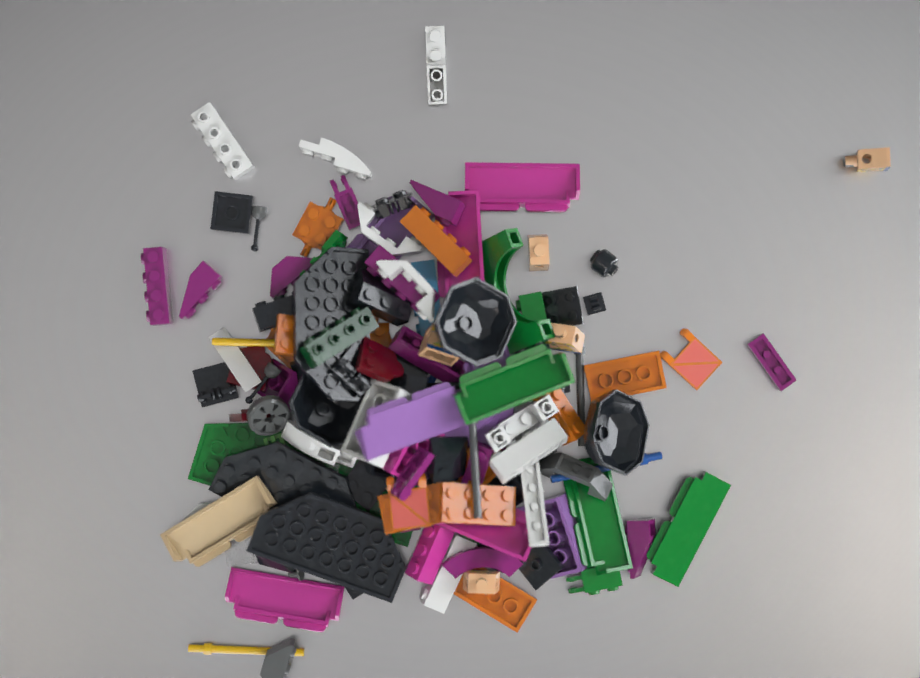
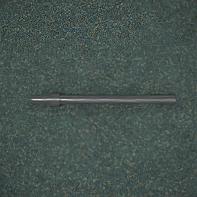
M583 347L582 354L574 353V355H576L577 414L585 425L584 354L586 352L585 347ZM584 434L578 439V446H584Z
M477 421L469 424L474 518H482Z

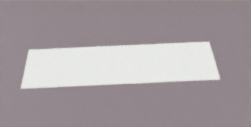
M223 327L208 338L212 342V338L232 337ZM214 345L245 393L262 382L238 346Z

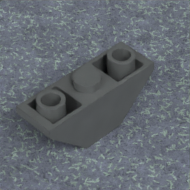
M291 638L267 650L260 672L261 678H283L284 675L288 676L291 664L288 662L290 657L294 658L297 649L294 646L295 639Z

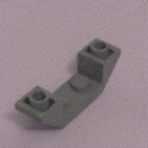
M554 453L539 460L541 475L550 478L556 472L589 486V495L606 502L613 484L597 467L564 453Z

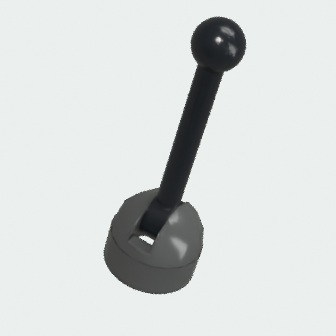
M252 205L251 211L253 217L256 218V225L251 250L256 252L258 251L257 241L260 219L266 216L267 207Z
M270 362L266 365L264 369L266 376L253 393L246 397L245 401L247 404L253 402L254 396L268 378H276L281 373L280 369Z

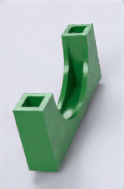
M518 228L505 229L482 241L484 281L507 295L506 272L508 264L515 252L524 246ZM511 302L517 323L507 344L510 354H515L516 351L522 349H530L536 344L555 338L550 319L540 321L528 319L519 313Z

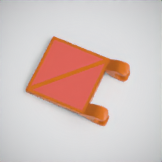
M683 328L680 331V335L689 343L675 358L666 351H662L660 356L695 390H698L723 362L688 329Z
M423 473L418 481L419 488L411 489V495L405 501L397 498L398 496H394L391 493L395 478H386L392 531L430 527L431 517L426 474Z

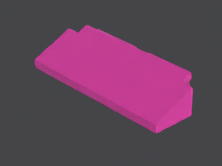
M465 162V191L479 190L480 211H517L519 208H525L528 212H566L570 207V200H579L580 164Z
M479 190L448 191L449 196L461 200L466 206L457 225L450 224L446 226L441 224L444 227L442 231L446 235L448 233L452 234L458 240L455 244L459 248L464 246L471 253L469 258L472 262L455 277L437 259L438 292L440 297L445 298L452 285L476 277L484 281Z
M517 508L516 526L513 527L455 523L437 524L526 562L532 548H529L525 512Z
M231 567L225 600L229 603H235L233 610L235 616L239 619L275 624L279 619L283 620V624L286 627L324 632L328 628L329 620L339 621L345 587L309 580L300 581L298 578Z

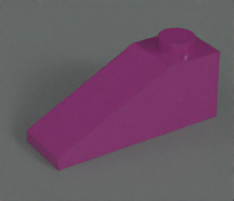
M410 180L411 186L439 218L438 222L446 226L450 224L457 225L466 206L461 200Z

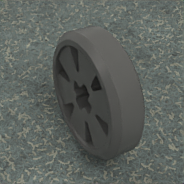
M274 395L258 398L250 405L247 411V422L251 430L262 436L274 435L280 432L290 419V410L286 402Z

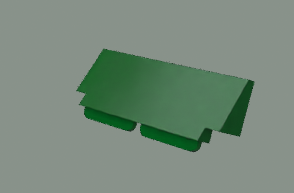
M540 344L507 357L506 365L502 367L500 363L494 362L461 375L460 383H458L461 391L453 394V398L467 426L575 383V379L565 353L559 352L553 355L550 348Z
M590 457L579 459L592 466L599 465ZM611 470L602 472L613 484L606 502L589 495V486L572 479L563 481L572 517L576 518L574 531L581 562L587 568L595 566L597 576L633 568Z
M706 471L702 472L704 475L702 480L696 477H687L669 510L670 515L673 516L671 521L666 520L662 523L647 552V558L650 560V563L656 565L655 570H651L652 575L679 587L731 487L730 484Z

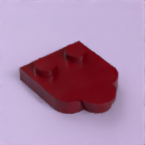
M366 336L361 340L356 371L383 383H388L392 378H398L403 375L404 368L397 361L394 351Z
M247 346V348H240V351L262 381L266 376L264 373L266 365L269 362L273 364L272 358L265 352V347ZM230 370L227 383L241 387ZM268 380L259 391L265 392Z

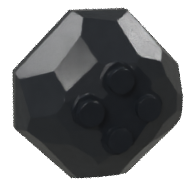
M476 277L450 286L433 325L443 349L474 366H480L502 357L517 321L509 296Z
M304 372L289 400V406L296 427L328 447L344 444L362 403L331 401Z
M613 389L590 403L583 438L586 452L595 463L627 476L643 462L650 425L642 402L617 389Z

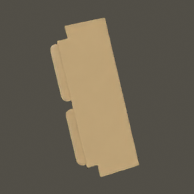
M255 476L163 532L160 536L174 562H182L188 559L190 564L200 567L229 550L232 546L230 541L235 539L237 542H242L252 536L260 514L270 510L277 502L260 477Z

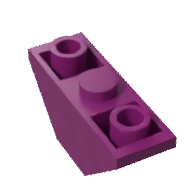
M286 256L272 268L271 298L285 295L287 293L286 289L291 285L293 286V283L300 277V273L303 270L307 271L311 267L310 261L313 258Z

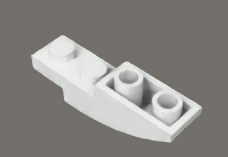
M425 26L428 105L447 104L444 26Z
M321 138L319 145L300 140L299 148L303 150V154L313 156L315 153L321 155V159L330 162L332 159H335L333 166L337 168V172L348 174L349 171L355 173V177L366 180V177H372V173L367 166L341 145Z
M288 420L281 434L283 439L297 449L327 464L334 466L337 462L353 468L357 460L341 451L344 444L328 447L299 430L294 421Z

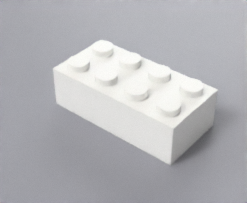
M374 379L370 382L372 386L366 391L341 449L342 452L364 462L366 460L355 431L367 426L365 421L367 410L401 397L406 398L407 402L412 401L411 394L405 390ZM389 454L367 461V463L383 468Z

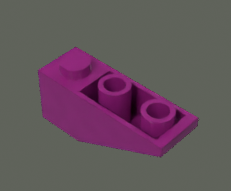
M202 261L190 274L179 314L181 319H190L195 314L197 305L199 303L202 305L209 298L207 294L212 289L216 290L222 283L220 281L222 276L205 261Z
M655 518L631 519L625 525V534L628 537L627 544L633 566L632 569H627L630 579L641 576L648 559L647 552L656 537Z

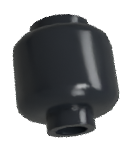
M606 249L597 250L590 259L591 269L603 278L609 275L613 276L619 269L617 266L618 258Z

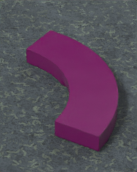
M475 547L466 551H460L442 563V566L455 579L468 570L480 567L494 568L511 577L523 565L519 559L491 547Z

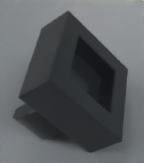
M602 292L582 297L587 316L606 311Z

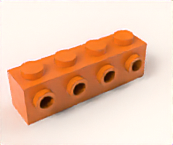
M415 205L399 222L457 277L472 262L469 258L471 253L464 246L459 248L455 244L458 240L450 233L446 235L442 231L444 227L437 220L433 222L429 218L431 214L424 207L419 209Z
M561 388L532 399L535 402L546 395H550L559 412L549 417L548 420L550 421L555 418L568 435L567 443L562 446L578 440L584 434L585 425Z

